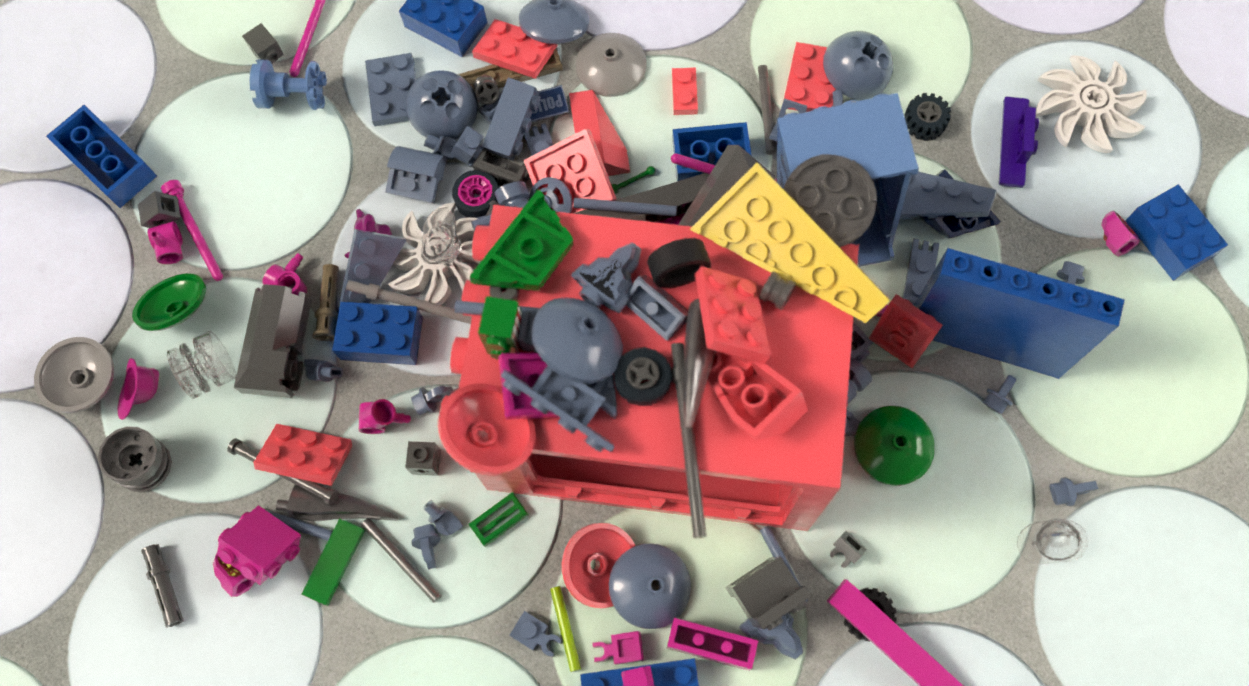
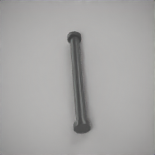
M237 438L231 440L227 447L229 453L233 455L239 454L254 462L259 454L243 445V442ZM276 474L324 499V503L332 506L338 500L339 492L335 489L329 490L315 482Z

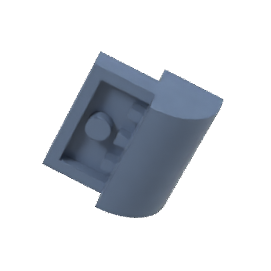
M402 146L395 147L387 164L390 171L385 193L435 203L439 180H443L448 156Z

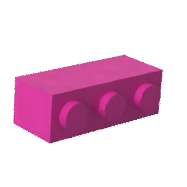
M674 618L667 649L750 671L753 667L758 640Z

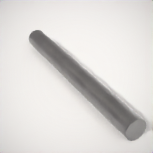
M766 65L758 66L765 147L766 154L772 155L776 153L775 141L769 139L773 130L768 69Z
M370 518L362 522L361 526L425 595L435 603L442 596Z

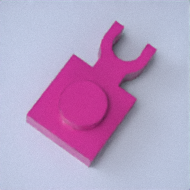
M639 631L611 635L612 644L603 642L592 643L594 648H604L603 656L594 658L596 663L605 662L610 657H613L615 665L644 661L641 632Z

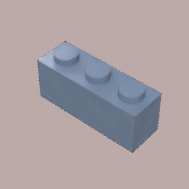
M508 77L482 147L489 150V153L514 161L515 157L520 155L523 148V142H521L523 135L528 133L531 127V114L533 110H537L540 103V96L536 87Z

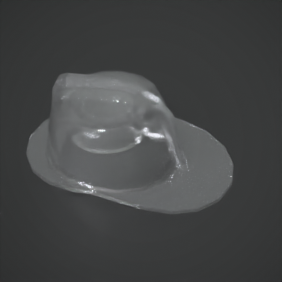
M439 208L428 216L424 224L421 258L427 264L439 263L450 267L453 266L454 259L459 255L462 243L456 234L455 215L447 208Z
M1053 518L1025 527L1018 536L1017 548L1020 555L1033 564L1069 562L1077 560L1084 555L1088 549L1089 539L1086 531L1079 524L1070 520Z

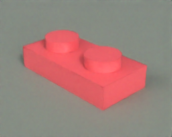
M696 67L672 68L674 115L698 114Z

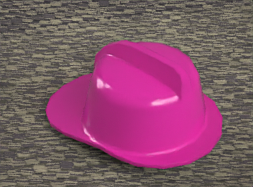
M133 358L128 361L125 380L118 399L117 410L119 419H126L133 405L145 403L156 394L159 381V371L157 369L139 366Z

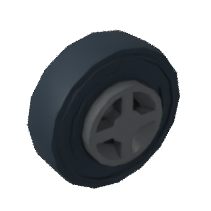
M646 347L634 348L625 353L618 362L617 369L614 372L615 387L620 396L631 404L638 406L652 405L662 400L669 391L672 382L671 367L666 358L658 351Z

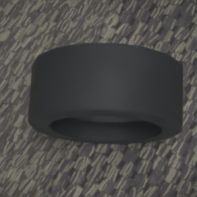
M684 238L664 244L654 250L647 260L653 282L657 287L675 288L696 281L695 273L701 266L711 268L712 265L703 241L697 238Z

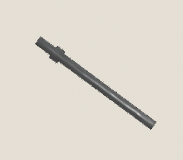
M674 343L671 344L673 359L671 373L672 383L676 385L693 538H705L707 534L694 426L692 428H685L683 399L684 344Z

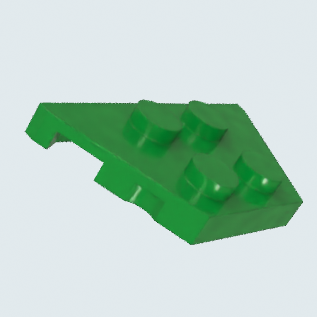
M537 190L471 273L469 276L471 283L474 285L540 291L574 245L573 237L567 228L561 225L560 218L554 210H551L545 201L542 191Z

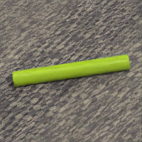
M561 586L553 587L550 591L570 672L581 670L562 589Z

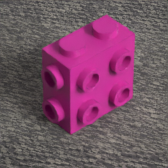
M258 505L251 512H245L240 517L238 523L232 528H226L218 537L217 555L224 563L231 564L241 571L245 578L261 585L268 578H274L285 562L292 561L298 555L301 534Z

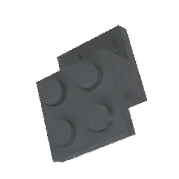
M780 556L770 557L725 587L729 595L735 597L753 627L767 628L768 630L783 622L781 617L786 613L792 612V614H795L808 605L806 600L812 597L806 586H799Z

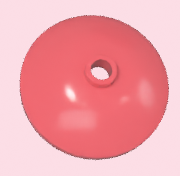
M479 383L457 389L444 402L438 417V432L446 451L456 462L475 473L494 476L510 473L527 460L534 448L536 432L533 419L505 420L502 388L498 386ZM476 436L481 437L484 442L480 441Z
M609 523L587 525L571 537L562 557V576L568 591L577 601L593 608H609L613 606L609 595L610 573L617 559L624 552L635 547L631 537L623 529ZM592 560L595 561V568L593 570L590 567Z

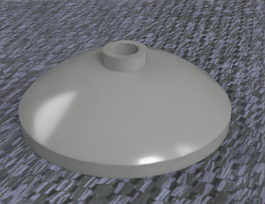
M604 33L591 38L581 47L576 58V72L580 82L588 90H593L595 94L614 97L632 91L641 83L646 73L647 63L644 50L634 39L620 33Z
M73 337L62 340L48 349L38 362L34 374V387L37 396L46 406L58 412L77 413L84 411L98 403L108 392L114 377L113 359L109 351L93 339ZM83 377H86L85 380L82 383H80L81 379Z

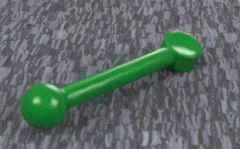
M649 166L646 171L618 185L611 184L614 193L617 194L619 189L647 175H654L656 169L653 166Z

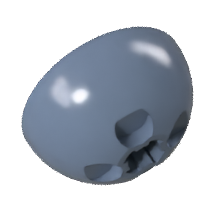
M851 31L840 35L830 43L824 53L823 66L829 82L836 90H841L843 95L852 99L867 100L881 94L889 84L893 73V58L886 43L877 35L866 31Z
M435 70L422 75L413 83L406 99V112L411 125L422 136L427 138L428 134L437 138L445 136L455 140L460 138L467 126L472 128L477 118L478 102L473 88L462 76L451 71Z

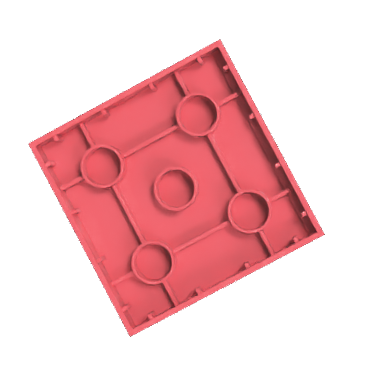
M493 205L490 225H477L474 231L472 255L475 261H482L523 208ZM556 212L560 218L561 225L567 228L573 237L574 245L540 291L519 289L516 301H519L520 306L541 308L545 303L556 298L568 297L583 300L579 295L583 288L571 274L582 264L590 265L598 257H610L616 249L632 242L641 248L638 267L630 275L632 284L638 276L646 275L652 279L647 260L654 250L664 244L684 238L702 240L712 264L710 269L756 282L759 296L771 272L744 259L735 252L714 243V241L690 230L692 226ZM847 244L840 247L857 265L859 245ZM467 280L463 288L462 301L485 303L486 296L490 297V286L474 285L470 280ZM696 281L675 288H662L687 310H689L691 302L699 299ZM796 285L783 310L776 308L775 304L771 301L764 302L759 299L771 357L765 364L802 391L808 411L786 433L755 440L732 422L707 380L693 423L704 518L809 531L840 489L853 316ZM604 305L601 306L600 310L611 319L619 332L623 345V355L634 348H650L662 354L671 369L673 368L671 344H685L687 322L666 341L626 305L621 313L615 312ZM462 314L463 316L472 317L468 338L456 337L454 339L450 357L451 372L461 374L459 388L479 383L502 388L499 360L487 354L478 335L482 315ZM520 349V353H537V352L522 351V350ZM671 382L670 389L662 400L647 406L629 403L620 396L615 387L617 417L614 419L599 408L587 425L614 444L615 447L612 452L605 448L602 452H599L585 442L588 436L578 429L573 434L558 423L560 417L532 418L536 432L534 448L530 456L519 468L510 473L496 476L475 474L485 488L491 491L513 492L514 494L691 516L676 385ZM447 395L444 396V398H443V400H442V403H441L440 410H441V408H442L444 402L447 400V398H448L449 396H447ZM476 436L480 441L484 442L481 437Z

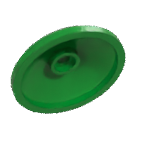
M191 273L175 275L159 282L137 301L132 312L134 323L143 330L161 331L185 322L201 306L206 294V284L200 276Z
M883 406L866 415L858 425L854 437V450L860 466L870 477L886 485L901 486L918 480L928 471L934 458L935 443L929 426L918 414L901 406ZM896 438L903 440V446H899L896 443Z

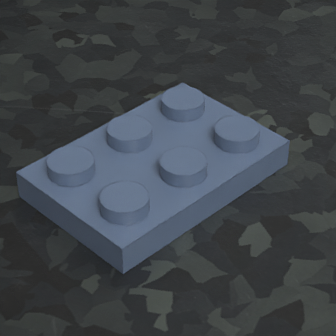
M412 53L365 60L371 116L374 127L409 121L406 112V99L411 86L416 81Z

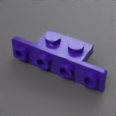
M1006 96L1003 100L999 185L1023 188L1026 178V163L1037 152L1038 140H1035V133L1038 130L1039 118H1036V108L1029 107V99Z

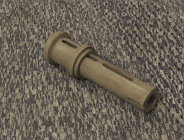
M333 264L323 265L320 304L314 315L317 319L316 330L312 335L314 339L326 342L334 341L335 320L338 319L335 302L339 267ZM329 283H330L329 297H328V286H329Z

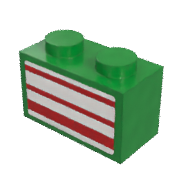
M486 296L478 335L487 354H490V357L499 360V356L504 353H520L521 347L518 338L523 313L519 301Z

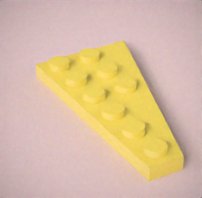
M756 163L690 229L771 273L773 271L779 273L782 279L796 282V285L803 290L816 295L865 323L890 302V299L759 163Z

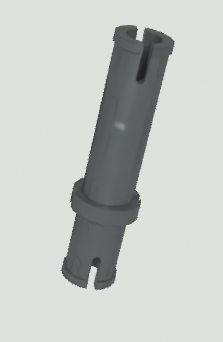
M149 545L141 550L148 570L146 576L153 585L165 627H173L182 623L184 619L180 612L173 586L171 585L169 566L165 565L160 545Z

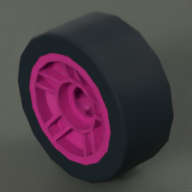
M471 170L462 174L455 181L452 188V197L458 211L466 218H477L487 214L490 208L489 203L492 200L498 202L494 192L499 186L492 175L480 170ZM475 193L480 195L478 198H474Z

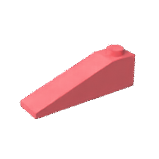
M593 90L569 93L575 134L584 129H590L608 176L630 173L627 149Z
M716 351L708 381L732 422L755 440L786 433L808 411L802 391L765 363Z

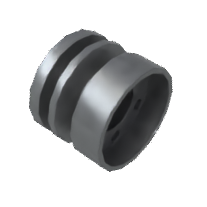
M127 426L115 430L105 438L98 454L99 466L108 478L133 492H146L155 489L165 481L172 463L170 452L165 445L148 431L139 427ZM140 460L143 461V463L139 466L138 462Z

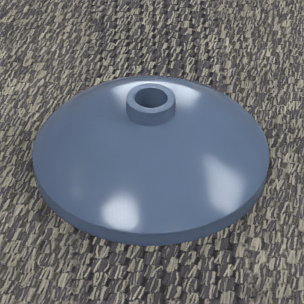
M532 0L521 9L519 25L521 30L534 40L550 44H561L574 41L587 32L589 28V14L582 5L574 0Z
M556 298L545 303L533 319L531 333L534 346L542 360L559 375L579 383H597L610 377L617 369L618 362L623 356L622 340L611 319L596 306L576 298Z
M641 544L632 547L617 559L609 577L611 602L617 613L625 621L636 627L657 629L671 624L674 618H678L683 613L690 598L691 581L687 567L674 551L665 546ZM653 580L659 583V588L656 591L651 588Z

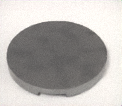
M822 154L805 160L794 169L783 188L839 247L858 239L870 226L875 213L877 195L870 175L859 163L843 156Z

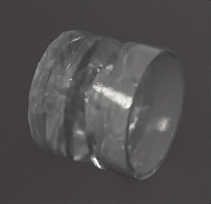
M212 331L193 338L195 351L186 343L181 344L179 350L172 348L167 351L168 362L176 381L192 399L202 396V391L204 393L211 391L210 379L218 387L236 379V371L231 358L219 338Z

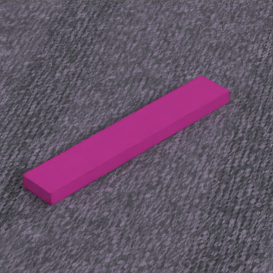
M847 579L842 581L827 600L835 610L919 686H963Z

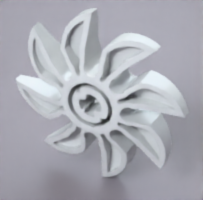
M1072 55L1069 59L1075 73L1067 69H1055L1047 71L1038 79V82L1054 90L1041 98L1036 107V117L1051 113H1061L1055 124L1054 133L1064 147L1068 145L1076 124L1083 127L1080 138L1084 144L1095 151L1111 153L1113 150L1107 135L1119 139L1131 138L1141 133L1145 126L1127 117L1135 114L1146 100V90L1118 95L1127 82V74L1117 61H1114L1106 82H1101L1098 79L1101 69L1094 61Z
M444 204L430 214L428 224L431 233L423 235L415 215L411 211L404 219L402 233L404 238L407 239V243L416 249L402 248L393 263L400 270L411 271L388 283V285L398 293L416 294L422 292L431 279V285L425 301L442 305L452 292L448 283L449 277L455 276L463 291L465 282L470 280L469 276L473 272L472 268L463 262L478 264L481 262L473 259V240L468 241L474 236L471 221L478 218L468 217L456 220L450 231L447 232L456 204Z

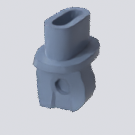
M428 134L423 146L432 149V153L448 156L447 159L451 160L455 158L450 153L457 141L445 136L437 138Z
M1065 261L1062 269L1057 271V277L1064 280L1063 282L1074 285L1085 282V278L1082 276L1084 267L1079 264Z
M304 359L305 375L310 380L329 382L334 378H341L343 375V369L335 367L330 362L319 359Z
M1008 374L997 392L988 388L986 392L989 394L983 404L1002 414L1008 405H1013L1005 397L1015 384L1016 378Z
M439 386L430 391L422 387L419 389L418 394L411 397V400L418 415H422L427 411L433 413L437 409V403L442 401L445 395L450 396L454 391L451 386Z
M1063 477L1058 483L1050 484L1049 488L1055 505L1066 504L1067 506H1074L1077 495L1097 490L1098 486L1096 481L1074 485L1070 479Z
M432 500L424 505V510L430 515L428 521L436 525L439 533L451 535L463 527V524L454 513L444 506L438 507Z
M434 524L414 528V538L411 541L412 546L421 549L428 570L436 568L433 547L437 546L441 538L435 532Z

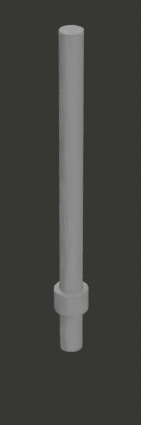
M349 280L346 290L366 295L368 299L376 301L378 298L403 306H415L421 311L471 324L472 317L455 313L453 308L380 288L381 286L372 283L366 285Z

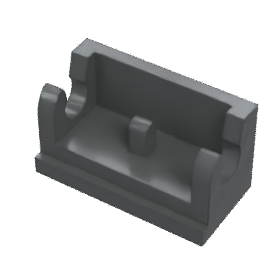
M487 149L481 151L473 165L474 170H480L492 175L499 186L517 181H523L526 184L529 178L525 163L521 166L493 156Z

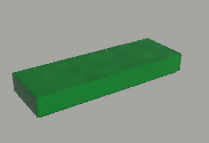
M339 518L301 595L328 606L366 530Z

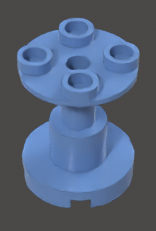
M257 59L255 60L257 64H252L249 83L250 91H255L256 98H252L257 108L270 109L275 102V97H289L290 92L306 93L308 105L312 110L324 108L323 86L326 85L327 77L325 71H320L319 64L316 61L309 62L305 78H290L288 73L274 72V68L269 60Z

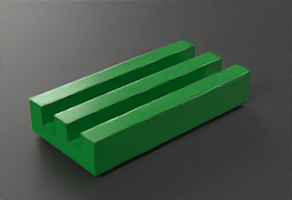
M512 492L468 525L482 545L486 547L529 514ZM510 502H514L512 507L479 530L477 528ZM517 510L520 511L517 515H515L509 521L504 523L502 526H500L498 529H496L494 532H492L484 538V534L489 532L491 529H493L499 523L504 521Z

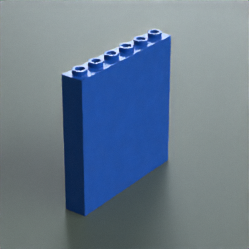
M947 248L914 306L924 313L933 316L936 321L943 325L932 341L1059 379L1119 327L1125 299Z

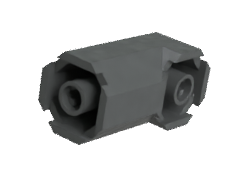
M728 145L678 225L693 227L756 163H759L774 180L775 175L739 145Z
M267 284L263 285L261 289L259 287L255 289L234 388L242 394L293 398L295 394L292 391H298L304 369L303 361H298V355H303L302 347L312 302L306 293L299 291V294L295 295L292 294V288Z

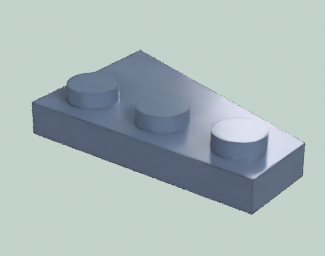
M354 229L340 302L370 304L372 299L366 298V295L346 290L348 281L352 280L366 285L372 283L380 286L407 239Z

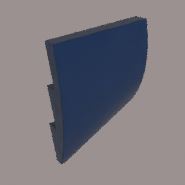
M946 169L941 170L936 175L953 179ZM991 210L988 217L956 218L954 215H946L928 219V216H919L929 226L947 238L998 225L1001 222Z

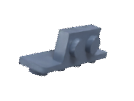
M548 365L533 387L504 369L500 375L505 379L502 384L504 387L518 396L523 391L533 398L530 403L533 407L546 415L549 410L560 417L558 423L573 434L577 429L588 436L585 442L597 451L602 452L605 448L612 452L615 447L614 444L587 426L605 400L602 395L584 383L575 382L559 375Z

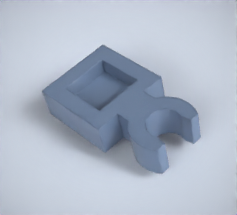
M525 611L509 635L533 651L538 644L541 645L543 653L549 657H553L555 654L548 650V643L550 641H556L559 644L563 642L557 635H546L545 632L549 626Z

